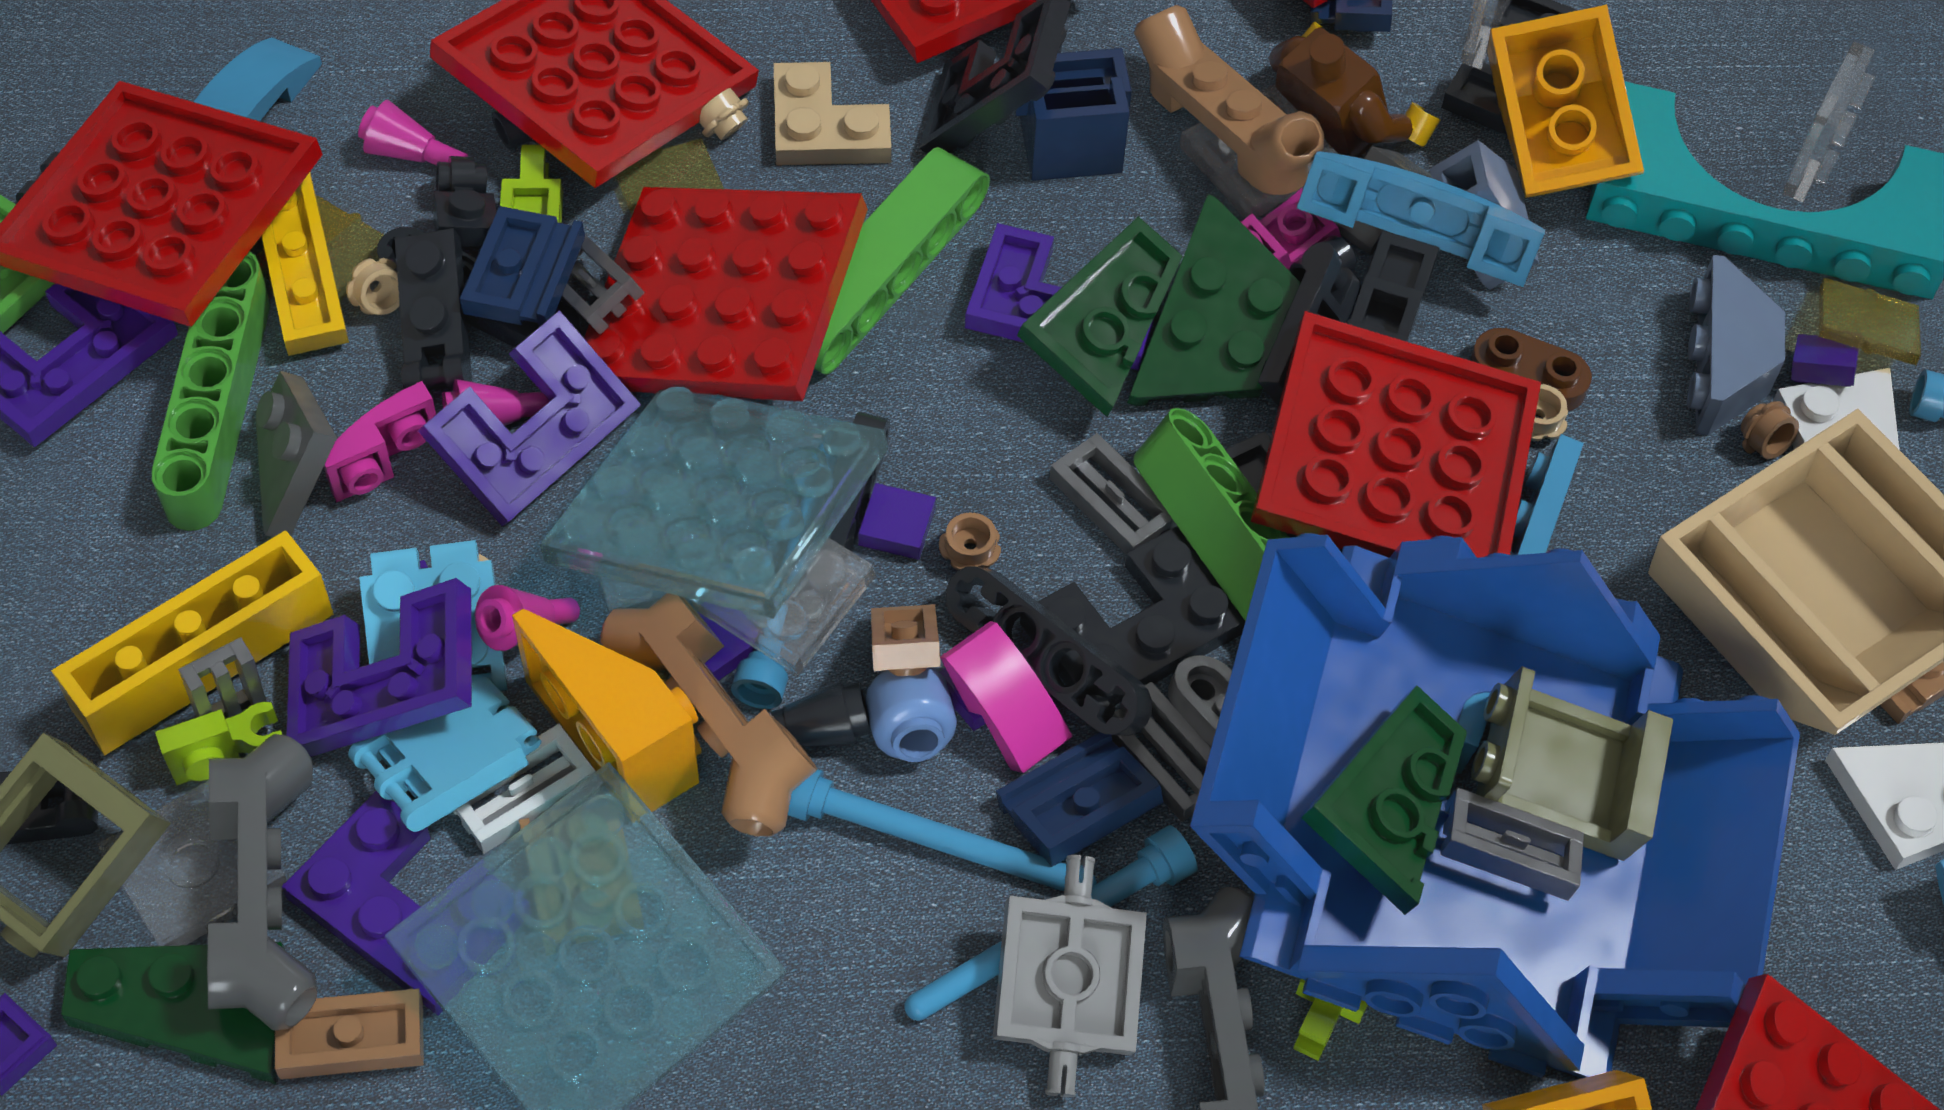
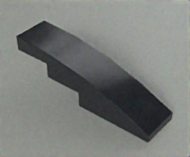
M1382 230L1368 274L1365 276L1348 324L1408 342L1440 247Z

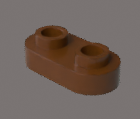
M1493 328L1482 333L1475 342L1470 361L1541 382V384L1556 388L1565 397L1568 411L1576 409L1583 403L1592 380L1588 364L1579 355L1508 328Z

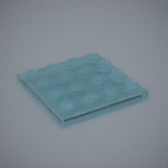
M685 387L660 389L542 540L540 548L544 561L547 564L773 619L887 452L888 444L885 430L723 395L691 392Z
M610 762L606 763L385 934L388 944L524 1110H625L782 980L787 972Z

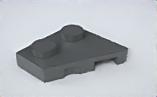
M280 371L272 390L262 395L256 410L262 523L265 535L275 537L285 530L290 536L292 535L337 439L304 378Z

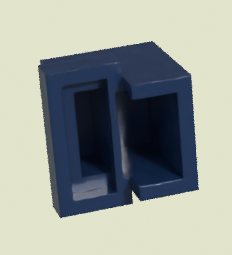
M1114 48L1057 53L1053 68L1055 80L1049 91L1037 101L1030 100L1015 110V115L1020 116L1031 180L1123 173L1132 93L1123 49Z

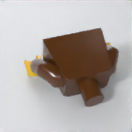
M1313 22L1302 36L1292 37L1279 43L1270 53V65L1277 73L1273 97L1274 103L1287 114L1302 111L1313 115L1323 130L1324 143L1337 154L1359 158L1373 144L1404 142L1407 139L1423 147L1427 144L1441 121L1440 118L1425 112L1423 107L1413 102L1405 114H1389L1380 75L1375 68L1345 46L1340 37L1330 34L1316 22Z

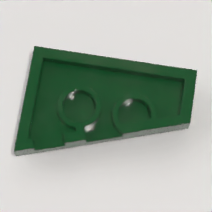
M1138 216L1022 324L1017 336L1100 412L1108 417L1183 256Z
M1417 685L1398 703L1301 817L1404 915L1415 908L1420 902L1425 884L1420 879L1426 858L1434 852L1439 834L1435 830L1442 801L1450 795L1467 731Z
M276 942L283 949H285L282 942ZM208 945L69 950L61 1012L68 1026L145 1048L150 1045L186 1054L190 1057L191 1061L216 1067L217 1064L249 1072L252 1078L276 1084L275 1030L269 1028L246 1008L208 1009Z

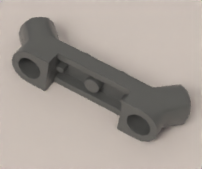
M279 734L268 737L244 758L209 759L210 840L238 839V922L208 923V1009L246 1008L269 1028L276 1031L289 1029L298 1024L313 1007L318 992L315 973L267 936V930H282V887L267 888V870H281V828H267V823L310 788L313 780V764L307 750L293 738Z
M1237 887L1220 888L1200 914L1165 916L1163 923L1164 955L1171 997L1197 994L1199 996L1216 1101L1201 1102L1197 1110H1258L1256 1097L1264 1096L1265 1083L1262 1061L1259 1054H1249L1245 1031L1252 1030L1253 1026L1251 998L1247 988L1237 989L1234 972L1236 966L1243 959L1239 955L1254 897Z

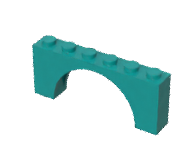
M1624 81L1644 173L1592 184L1585 219L1617 228H1626L1665 237L1672 241H1682L1721 250L1729 254L1777 263L1789 268H1798L1837 277L1849 282H1858L1893 290L1905 295H1914L1931 300L1934 298L1944 279V153L1905 145L1888 182L1875 194L1851 206L1821 212L1778 209L1757 203L1733 192L1707 173L1696 161L1685 145L1678 129L1675 117L1676 93Z

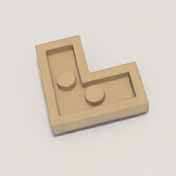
M830 62L774 63L776 166L891 163L892 148L889 104L832 105Z

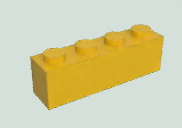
M285 530L51 671L71 711L105 756L190 704L178 670L179 668L240 637L243 639L256 663L289 643L291 632L321 623L333 616L334 613L321 573ZM234 661L225 665L231 678L238 674ZM212 672L200 678L206 693L216 688Z

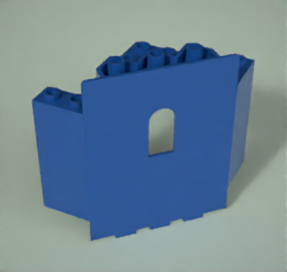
M1305 533L1292 538L1267 540L1190 827L1255 893L1239 957L1305 980L1303 994L1354 1012L1359 1010L1361 1000L1365 1001L1370 1007L1379 1012L1397 1016L1396 1027L1449 1045L1452 1043L1454 1033L1458 1034L1463 1040L1472 1045L1490 1049L1489 1060L1534 1076L1543 1077L1546 1066L1579 1078H1586L1612 1071L1620 1024L1729 1028L1748 978L1763 975L1800 732L1779 699H1769L1757 695H1748L1741 697L1739 700L1703 701L1695 698L1679 699L1683 668L1679 663L1657 656L1661 636L1637 601L1615 599L1583 550L1573 551L1559 548L1550 550L1547 553L1522 555L1493 553L1477 558L1462 537L1435 536L1430 540L1401 542L1390 558L1355 545L1343 546L1341 552L1328 535ZM1523 666L1535 671L1532 689L1626 724L1632 725L1648 710L1673 719L1653 838L1625 861L1583 847L1580 887L1569 901L1441 856V844L1447 837V835L1443 834V827L1449 817L1445 813L1448 800L1442 801L1435 830L1439 834L1434 852L1426 858L1420 879L1421 882L1425 883L1420 902L1415 908L1404 915L1301 819L1303 814L1398 703L1416 685L1459 723L1462 708L1468 699L1476 694L1490 693L1497 683L1505 684Z

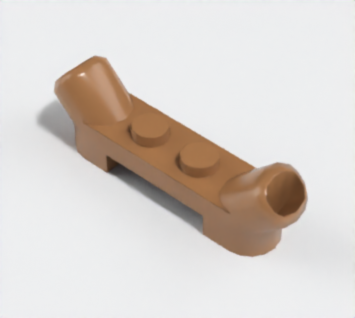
M1174 5L1137 23L1134 34L1149 64L1150 93L1170 113L1183 107L1187 109L1237 154L1238 173L1261 192L1271 195H1286L1296 192L1304 186L1308 177V164L1314 160L1316 152H1322L1324 148V133L1320 123L1313 115L1302 111L1287 115L1201 42L1186 8Z
M674 587L649 608H617L612 610L602 626L601 645L653 670H668L671 677L664 682L669 690L679 687L687 695L694 709L696 708L704 718V721L696 727L698 732L721 758L728 753L732 756L721 810L727 822L737 831L752 836L769 837L782 831L786 826L792 791L816 772L817 767L794 736L766 709H763L750 721L742 714L705 665L711 657L724 647L715 633L694 607Z

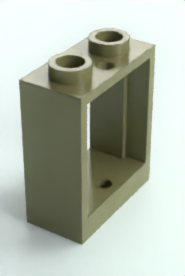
M46 733L41 734L0 785V852L57 781H60L123 830V833L51 923L0 885V920L6 924L0 935L16 949L32 958H35L39 952L65 958L69 950L74 947L171 823L69 744Z

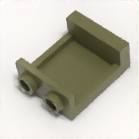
M1521 666L1505 684L1497 683L1487 699L1484 709V720L1491 723L1487 741H1484L1480 746L1471 770V778L1478 781L1476 794L1583 832V847L1625 861L1653 838L1673 719L1648 710L1632 725L1626 724L1532 689L1535 671Z

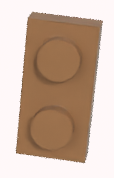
M935 604L871 608L874 671L888 670L896 676H915L921 674L927 668L941 667Z
M419 988L316 998L309 1013L298 1024L289 1029L275 1030V1071L280 1080L424 1065L423 999Z

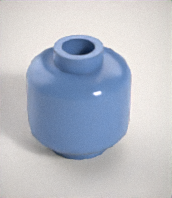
M930 667L915 676H896L890 671L885 670L867 688L865 706L871 732L877 747L887 756L908 762H921L938 754L953 738L957 718L946 680L936 669Z

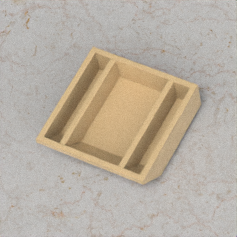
M1858 408L1660 536L1648 574L1759 696L1769 699H1779L1791 720L1836 735L1944 661V495Z

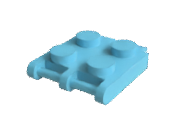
M476 540L430 546L432 568L424 569L420 567L417 548L370 553L372 575L359 577L369 664L399 655L400 596L457 578L471 588L472 669L491 666V673L472 675V682L482 677H488L500 691L508 690L504 651H497L487 646L479 636L475 624V608L480 595L487 588L495 585L493 563L491 560L479 561Z
M482 677L472 682V707L354 743L350 747L348 755L356 767L369 770L375 778V790L382 798L386 800L393 799L402 810L400 814L401 821L410 831L417 832L442 817L451 814L460 806L529 765L526 755L535 751L542 741L536 735L537 730L515 706L508 705L510 701L490 679ZM383 760L389 768L385 769L379 761ZM409 790L415 797V800L412 801L405 792Z

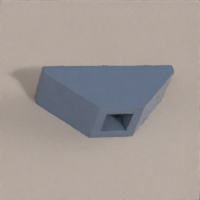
M1719 255L1712 256L1704 278H1694L1689 296V312L1697 313V324H1694L1688 343V359L1697 361V370L1693 372L1690 378L1687 392V407L1696 409L1695 434L1707 436L1767 397L1785 361V311L1725 256Z

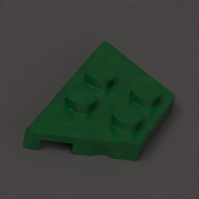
M1207 195L1133 385L1128 404L1145 406L1149 400L1183 398V403L1208 401L1215 396H1226L1230 399L1259 397L1263 390L1258 380L1301 282L1214 196Z

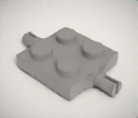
M1081 855L1066 856L1064 895L1046 900L1009 896L1005 901L993 1039L1028 1043L1045 1052H1050L1045 1094L1051 1096L1060 1094V1097L1076 1096L1075 1082L1078 1056L1094 1051L1130 1056L1136 1052L1147 917L1146 912L1113 909L1096 899H1092L1095 858L1085 856L1081 860Z

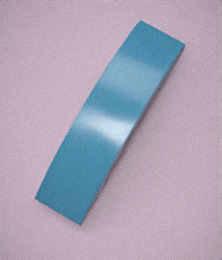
M272 37L262 40L230 61L207 84L194 102L261 121L278 98L289 102L295 99L322 65L321 58L318 55Z
M1317 151L1296 208L1353 228L1355 221H1359L1400 236L1440 247V250L1468 259L1466 268L1524 287L1545 234V229L1496 203L1447 183L1383 163Z

